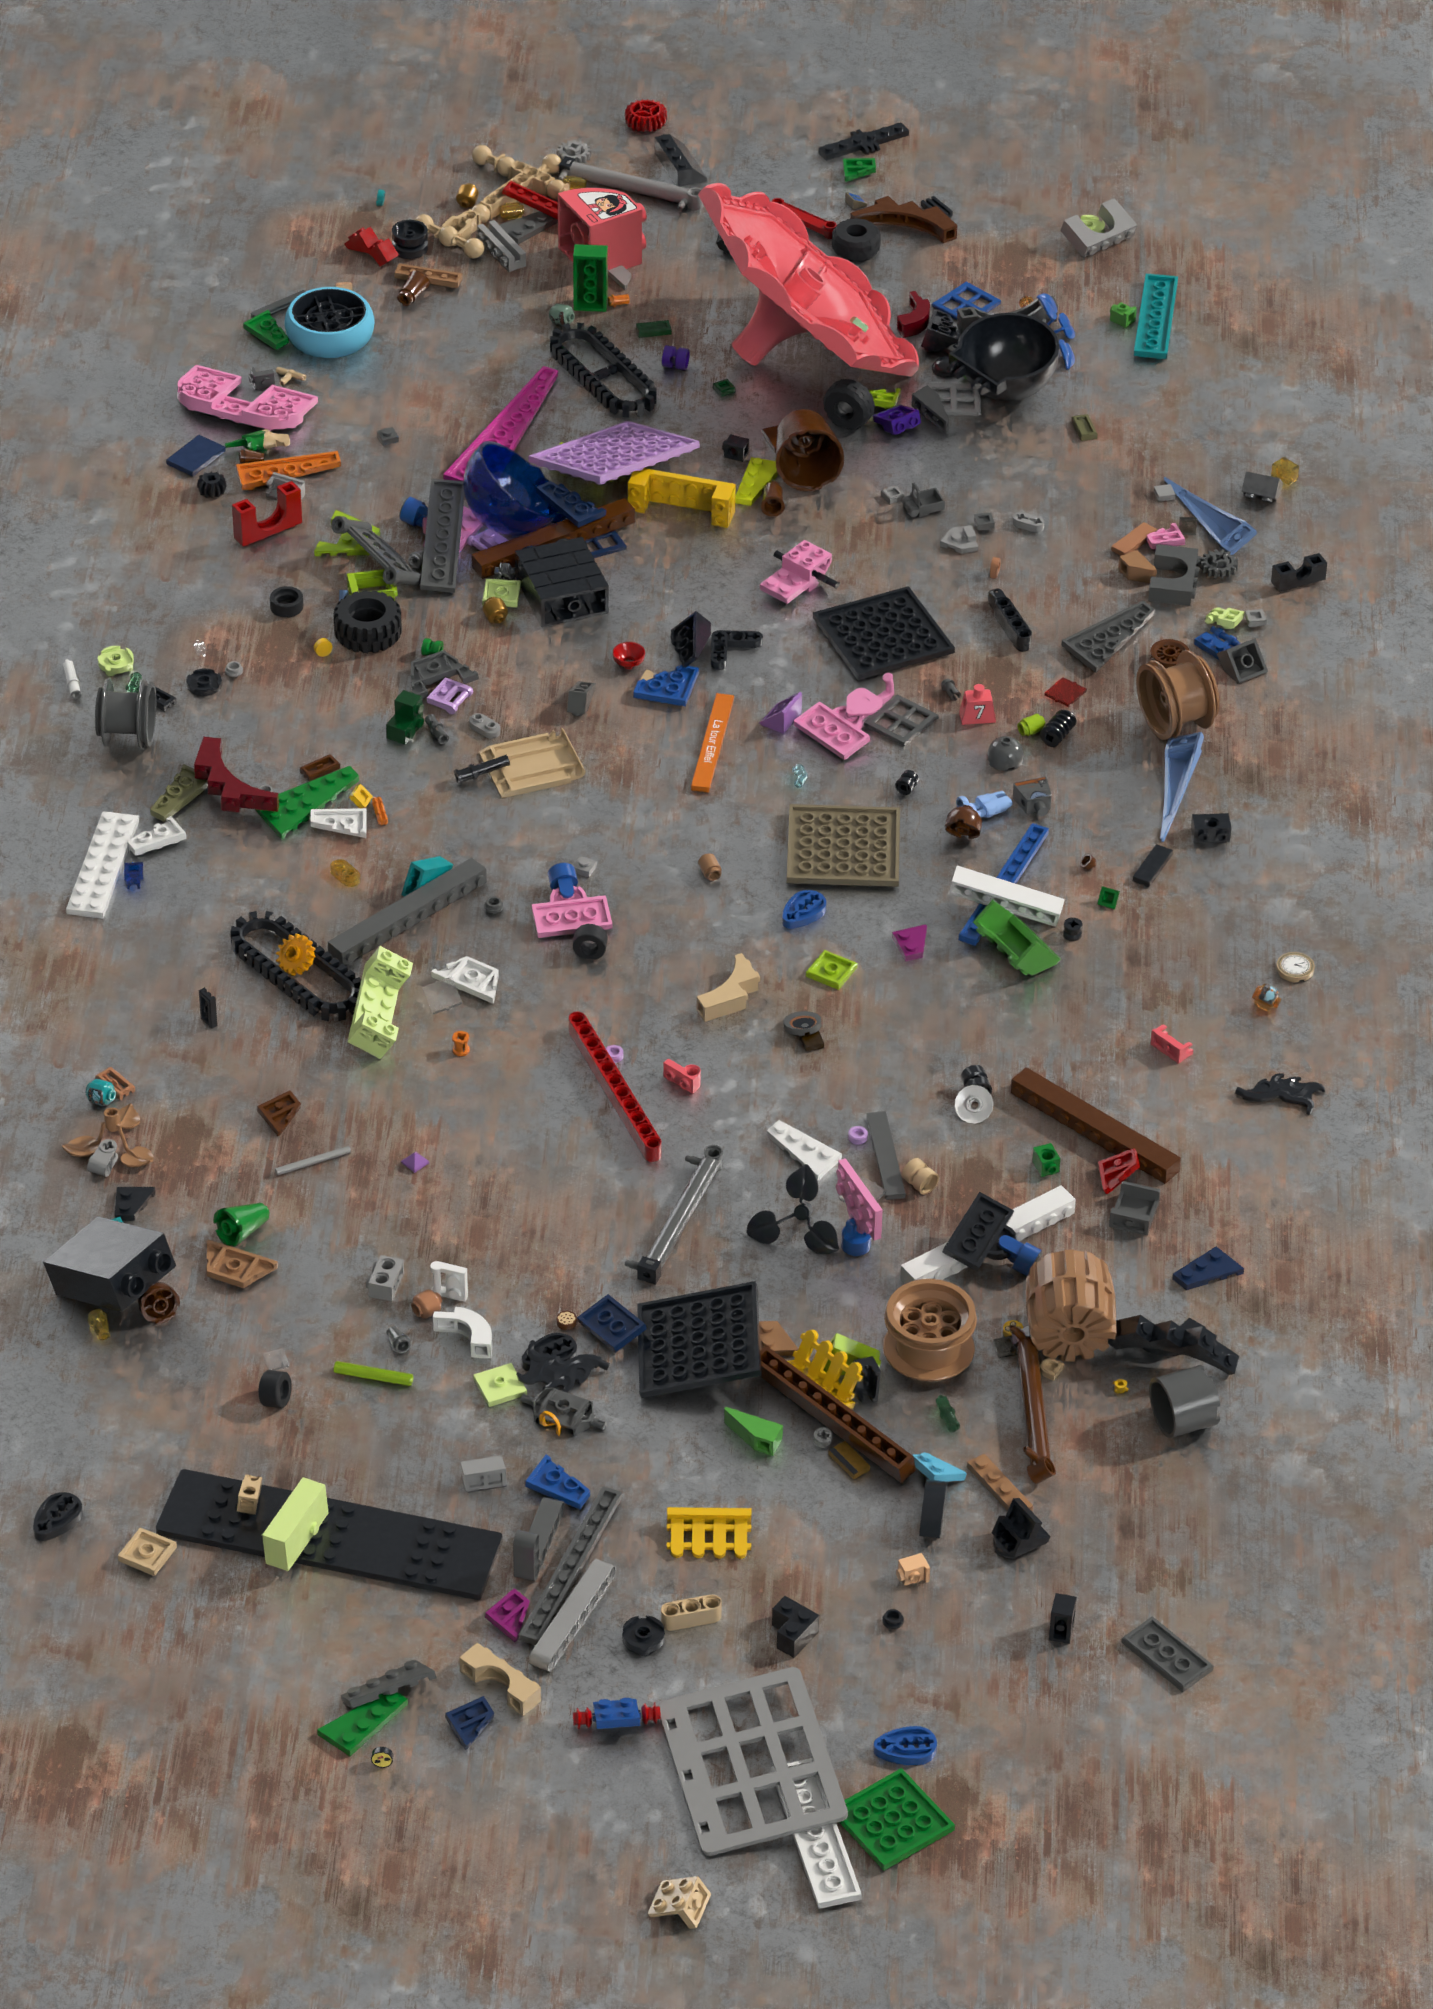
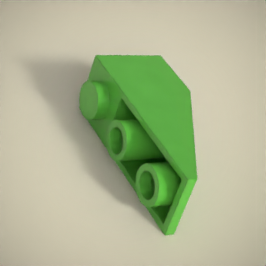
M724 1408V1423L753 1450L771 1456L774 1455L783 1439V1425L736 1409Z

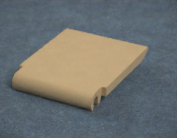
M561 728L559 736H556L555 731L552 730L550 734L545 733L490 745L479 751L483 762L503 755H507L509 758L510 766L489 772L501 799L569 784L572 780L582 778L586 772L563 728Z

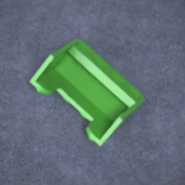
M993 899L973 921L978 927L976 931L993 944L996 942L998 944L996 948L1003 954L1007 953L1009 955L1007 957L1010 960L1009 963L1026 976L1028 974L1033 976L1051 968L1061 960L1022 920Z

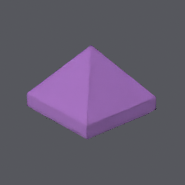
M414 1152L403 1159L401 1163L415 1173L428 1165L429 1161L418 1152Z

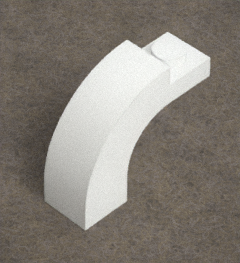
M455 1307L454 1312L434 1311L433 1331L460 1333L471 1341V1357H492L491 1328L481 1315L462 1307Z

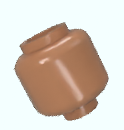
M426 1289L413 1297L411 1308L417 1317L428 1319L433 1316L434 1311H441L442 1298L439 1293Z

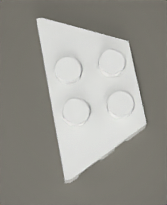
M465 956L456 962L446 964L445 969L440 971L433 969L431 977L493 1004L499 970Z

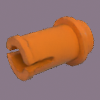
M612 294L608 297V305L613 308L617 305L630 303L628 294L617 296Z

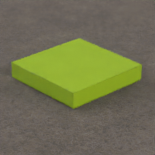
M824 950L806 971V977L839 990L857 969L858 963Z

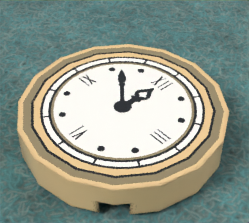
M1298 952L1283 954L1278 958L1276 965L1279 976L1294 983L1303 979L1304 981L1309 980L1313 976L1315 968L1314 961L1309 956Z

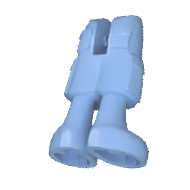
M998 791L977 796L974 803H969L965 796H959L956 799V806L969 805L979 813L981 818H990L1009 809L1013 802L1004 791Z

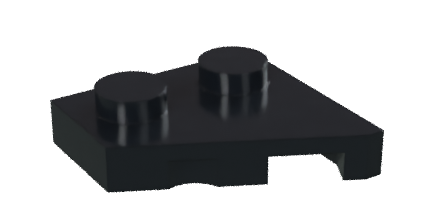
M117 1187L114 1218L121 1217L122 1221H135L140 1215V1211L144 1210L147 1206L148 1199L151 1196H155V1187Z

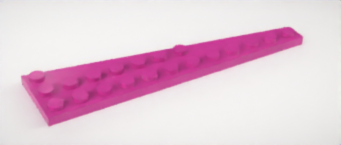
M543 366L443 474V480L465 481L466 488L489 495L556 381L558 370Z

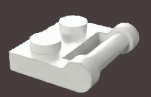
M439 1261L432 1262L430 1265V1270L433 1273V1287L431 1290L439 1293L441 1297L466 1302L468 1298L467 1268ZM441 1272L445 1273L446 1287L441 1286Z

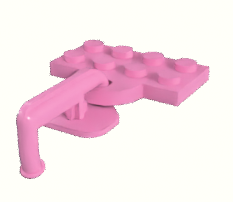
M891 673L883 675L886 690L878 696L865 688H858L847 696V706H840L833 710L819 701L793 720L794 726L843 760H846L870 742V736L861 730L863 719L876 713L893 697V675Z

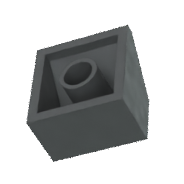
M1256 638L1217 653L1222 669L1237 684L1268 672Z

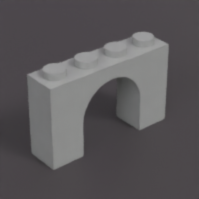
M1115 198L1102 203L1098 215L1108 225L1109 232L1098 233L1089 229L1078 215L1064 220L1060 231L1083 258L1089 255L1092 256L1100 250H1105L1109 246L1119 244L1122 240L1130 239L1135 235L1137 224Z

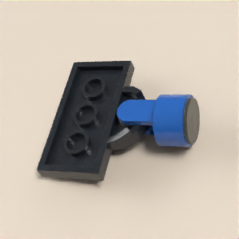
M981 1192L974 1199L942 1253L977 1272L986 1258L992 1260L1007 1258L1010 1262L1014 1263L1012 1269L1025 1276L1030 1274L1031 1266L1038 1262L1043 1254L1041 1249L1026 1242L1023 1244L1016 1240V1232L1007 1226L1014 1214V1210Z

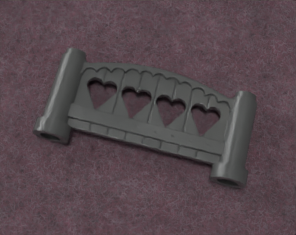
M336 516L332 520L331 527L335 533H349L385 569L383 580L386 584L420 585L421 574L413 572L406 561L388 543L372 531L371 524L364 521L349 520L344 516Z

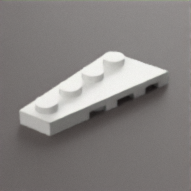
M780 1120L767 1130V1137L782 1150L788 1151L793 1160H798L802 1166L805 1164L810 1166L817 1181L842 1159L840 1152Z

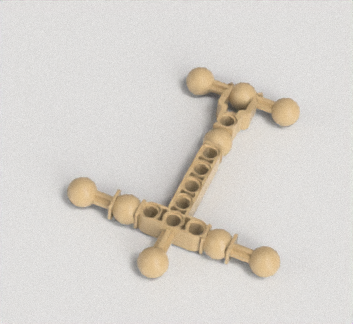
M485 145L476 146L472 151V158L476 164L494 165L495 173L508 177L511 181L534 192L549 196L551 199L558 200V193L570 190L568 183L565 184L561 180H557L549 175L559 172L561 158L556 154L546 155L542 160V166L537 169L524 162L515 161L513 158L505 156V154H501L498 157L493 156L491 150ZM508 181L486 196L483 201H480V204L474 205L472 209L458 216H451L442 224V227L434 225L433 219L426 214L418 215L415 220L423 222L427 226L428 234H434V237L439 238L440 243L444 246L458 245L464 249L465 254L469 258L475 259L484 252L483 242L477 238H471V234L477 230V225L485 224L489 219L491 220L512 206L517 200L502 194L503 188L509 183Z

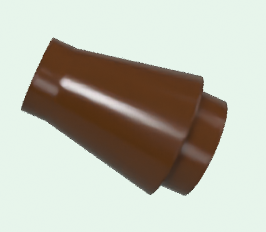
M245 448L239 451V464L264 461V453Z

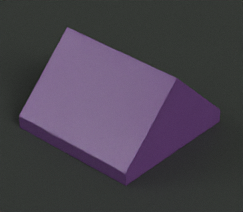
M798 692L778 702L759 723L764 727L784 734L794 723L793 720L802 714V693Z

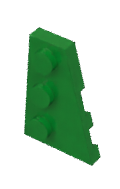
M269 310L243 323V329L275 350L289 343L288 336L277 325L275 318L271 317Z

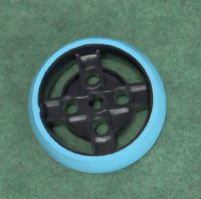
M340 287L315 288L300 294L289 305L284 321L286 334L291 343L301 352L320 358H338L357 352L370 340L375 324L373 311L369 303L360 294Z

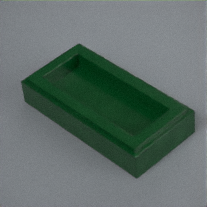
M669 320L636 323L639 338L672 335Z

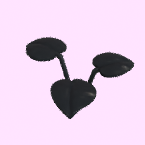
M808 1164L794 1171L786 1181L788 1194L792 1198H799L801 1203L795 1207L794 1213L776 1221L775 1214L772 1211H760L751 1218L747 1225L746 1233L748 1236L760 1243L770 1244L775 1242L780 1235V1228L777 1224L796 1217L798 1220H807V1226L810 1231L804 1235V1241L810 1250L820 1254H830L839 1250L837 1232L831 1223L821 1220L814 1223L813 1227L811 1226L813 1207L806 1201H812L817 1196L818 1182Z

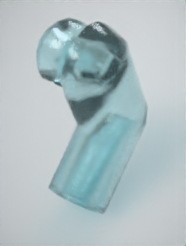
M797 764L792 768V772L795 771L794 775H798L794 785L797 788H801L808 779V774L803 765Z

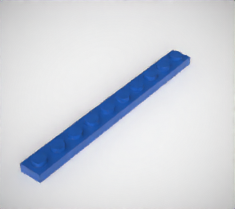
M1032 823L996 878L1016 884L1048 836L1049 828ZM979 903L960 932L959 941L974 946L977 945L982 935L976 931L978 927L973 921L987 905Z

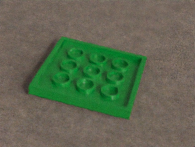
M902 1768L845 1799L848 1816L844 1821L839 1822L883 1871L955 1831V1824Z

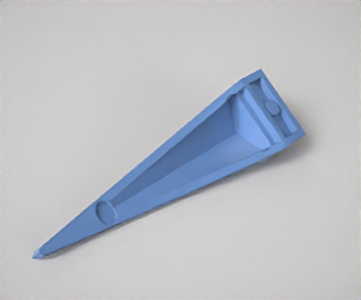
M1164 477V481L1167 484H1171L1175 494L1220 548L1226 552L1230 551V555H1234L1257 535L1256 530L1246 521L1210 504Z
M1202 732L1169 738L1165 747L1164 809L1160 836L1162 842L1165 841L1201 755V746L1204 739Z

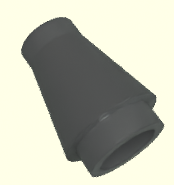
M396 1326L389 1327L386 1334L389 1337L392 1349L398 1353L407 1352L411 1346L409 1336L401 1332Z

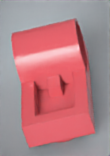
M669 1058L663 1062V1076L692 1094L698 1090L701 1085V1069L699 1066L690 1064L682 1067Z

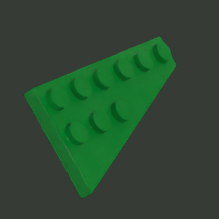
M347 766L279 793L278 812L256 809L255 811L283 840L289 831L296 830L298 824L302 821L306 822L311 818V809L325 808L327 802H333L337 799L336 796L339 793L346 792L358 783L359 775L351 766Z

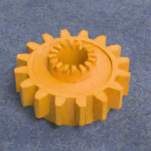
M295 933V936L289 935V940L283 939L284 944L278 945L280 951L276 952L279 955V958L276 959V962L280 963L278 966L293 976H296V974L302 975V972L308 971V968L313 965L315 958V948L311 946L313 942L308 940V937Z

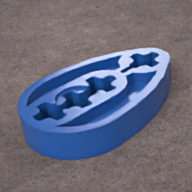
M813 890L797 892L784 907L782 916L783 926L788 929H794L817 921L826 913V898L821 893Z
M921 1726L903 1727L889 1731L875 1739L873 1752L877 1757L888 1762L901 1765H924L935 1757L937 1739L927 1728Z

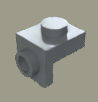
M251 367V374H248V378L255 390L275 385L273 369L256 372L255 368Z

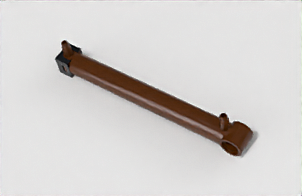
M1011 1325L1009 1329L1013 1333V1345L1018 1351L1028 1446L1023 1447V1451L1030 1458L1027 1473L1030 1479L1035 1484H1038L1056 1474L1054 1464L1050 1460L1038 1349L1032 1343L1029 1325L1022 1329Z

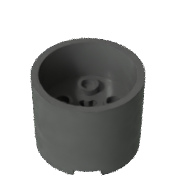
M1198 1365L1155 1377L1151 1380L1149 1396L1152 1411L1160 1430L1166 1437L1173 1438L1218 1425L1220 1422V1417L1217 1416V1407L1220 1406L1218 1391L1212 1377H1207L1204 1373V1366Z

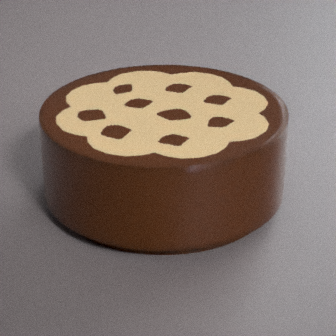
M571 1311L560 1312L556 1318L557 1326L562 1330L575 1328L577 1325L576 1314Z

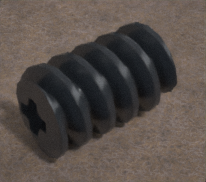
M1068 710L1057 711L1045 727L1042 728L1040 733L1042 741L1049 747H1057L1075 727L1077 720L1074 714Z

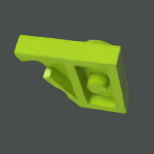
M895 388V392L886 393V389L868 390L873 396L875 406L883 407L884 409L895 407L901 395L900 388Z

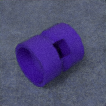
M665 345L662 354V366L668 368L675 366L676 369L686 370L689 364L690 350L682 347L676 349L675 346Z

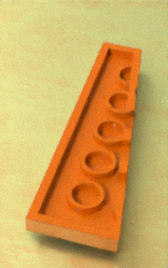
M338 451L236 464V470L242 490H253L255 487L266 485L273 472L296 478L341 467V460Z

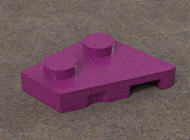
M926 924L892 932V939L905 962L923 958L927 933Z
M514 1588L485 1612V1618L513 1642H516L530 1601Z

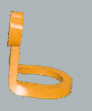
M549 1411L542 1412L539 1416V1423L545 1427L556 1425V1434L560 1436L562 1426H560L557 1417ZM545 1415L551 1417L555 1423L546 1422Z

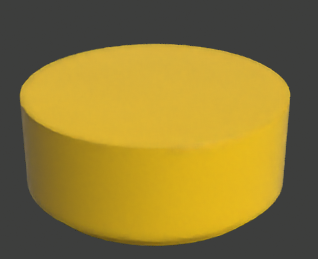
M321 638L314 644V651L321 657L329 655L333 648L332 643L326 638Z

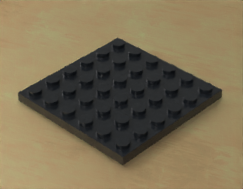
M909 586L813 612V619L858 680L955 653L954 645Z
M756 1281L637 1304L638 1318L645 1323L647 1328L638 1335L639 1394L641 1398L762 1376L758 1286Z

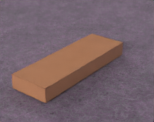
M1143 522L1113 544L1111 551L1120 556L1133 552L1147 542L1148 534L1156 532L1157 529Z

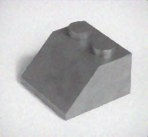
M1246 471L1241 492L1247 498L1255 499V497H1260L1262 501L1272 503V500L1277 501L1284 483L1280 478Z

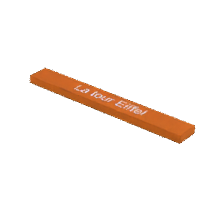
M716 693L691 784L692 791L710 792L734 703V695Z

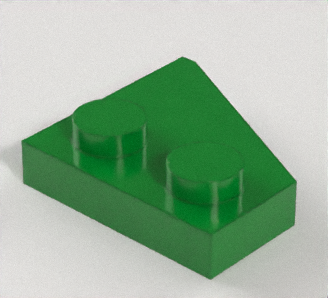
M875 158L843 159L845 182L876 173Z

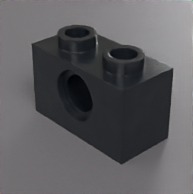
M1229 813L1192 814L1191 833L1193 843L1230 842L1231 822Z
M1055 1593L1050 1617V1641L1070 1644L1075 1623L1077 1597Z

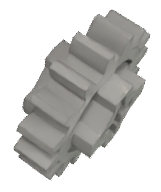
M567 140V143L562 142V145H558L557 155L561 158V161L567 156L575 158L578 163H587V160H590L591 149L590 146H587V143H582L581 140L579 142Z

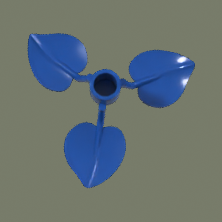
M1043 293L1036 297L1040 300L1048 317L1051 319L1047 323L1049 326L1057 318L1056 313L1058 310L1053 298ZM1060 313L1058 320L1062 327L1054 332L1056 334L1063 330L1068 339H1073L1075 337L1074 328L1070 324L1067 315ZM1060 339L1058 340L1066 370H1068L1075 363V356L1070 345Z

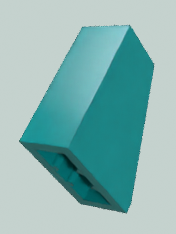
M441 856L411 862L401 895L405 897L453 868V864Z

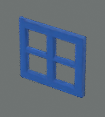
M966 281L931 305L942 312L950 314L951 317L957 320V309L975 307L981 311L989 312L1000 305L1001 300ZM965 290L976 294L969 300L958 296ZM982 297L990 303L980 308L972 302ZM952 299L961 305L951 310L943 304Z

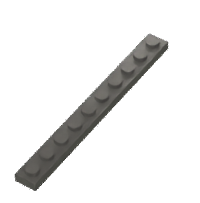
M602 1486L521 1630L519 1640L533 1645L538 1643L559 1612L622 1499V1492Z

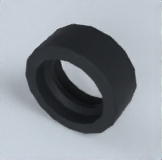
M279 587L270 594V609L277 616L293 617L300 614L303 610V594L295 587ZM282 600H293V601H295V602L290 603V604L278 603L279 601H282Z

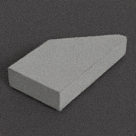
M622 265L608 270V275L626 290L631 279V273Z

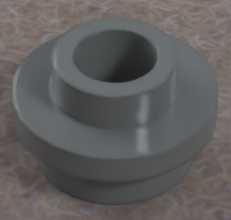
M489 897L484 904V908L487 912L495 914L502 911L503 903L498 897Z

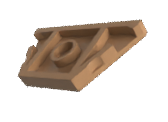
M207 1240V1277L245 1288L278 1268V1261Z
M759 1321L760 1351L765 1346H768L780 1356H792L794 1351H798V1347L778 1321Z

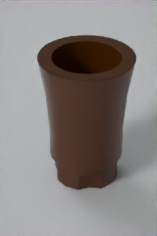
M412 271L399 291L397 300L403 306H410L429 287L430 282L427 276L420 271Z
M771 481L765 485L761 510L767 516H779L785 509L783 490L779 482Z

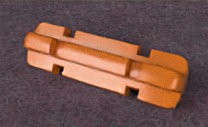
M378 796L377 798H372V805L378 819V824L382 826L388 823V817L382 803V798Z

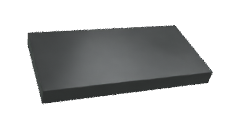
M1153 1616L1122 1637V1643L1182 1692L1213 1671L1214 1665Z

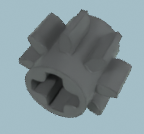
M500 563L499 567H495L494 579L515 580V568H512L509 563Z

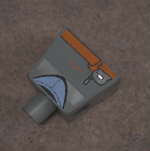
M1047 777L1013 783L1012 797L1026 814L1037 812L1039 816H1045L1048 813V810L1051 809L1052 795Z

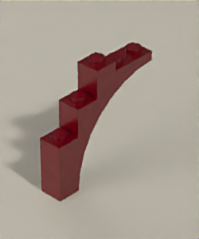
M203 736L194 763L195 779L207 780L208 795L221 796L222 811L240 813L241 808L278 812L279 794L264 791L240 781L224 765L221 758V738Z

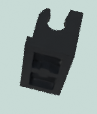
M874 1357L854 1360V1362H859L862 1365L861 1375L863 1378L861 1381H857L853 1392L861 1402L864 1401L863 1394L869 1395L872 1402L878 1401L881 1371Z

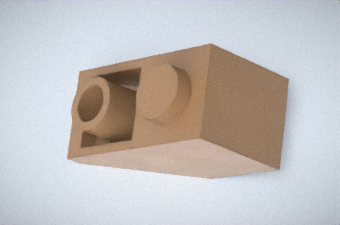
M1138 550L1119 557V571L1128 580L1150 583L1151 576L1156 577L1157 570L1155 566Z

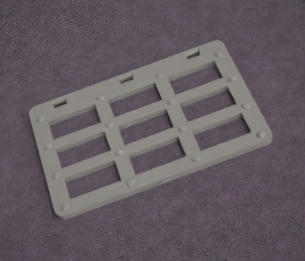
M790 1667L667 1699L658 1704L660 1706L661 1722L703 1854L712 1856L841 1822L847 1818L848 1810L826 1748L827 1741L822 1736L801 1671L798 1668ZM788 1684L798 1716L773 1722L763 1691ZM750 1694L760 1726L735 1732L726 1700ZM712 1704L722 1736L697 1742L688 1710ZM675 1721L677 1728L670 1730L668 1723ZM803 1729L814 1762L789 1768L778 1736ZM765 1739L776 1772L750 1778L740 1746ZM727 1749L737 1782L712 1788L702 1756ZM691 1773L693 1779L686 1781L684 1774ZM818 1775L829 1808L804 1814L793 1781ZM780 1785L791 1818L765 1824L755 1791ZM742 1795L752 1828L727 1835L717 1801ZM708 1825L709 1832L702 1834L700 1826Z

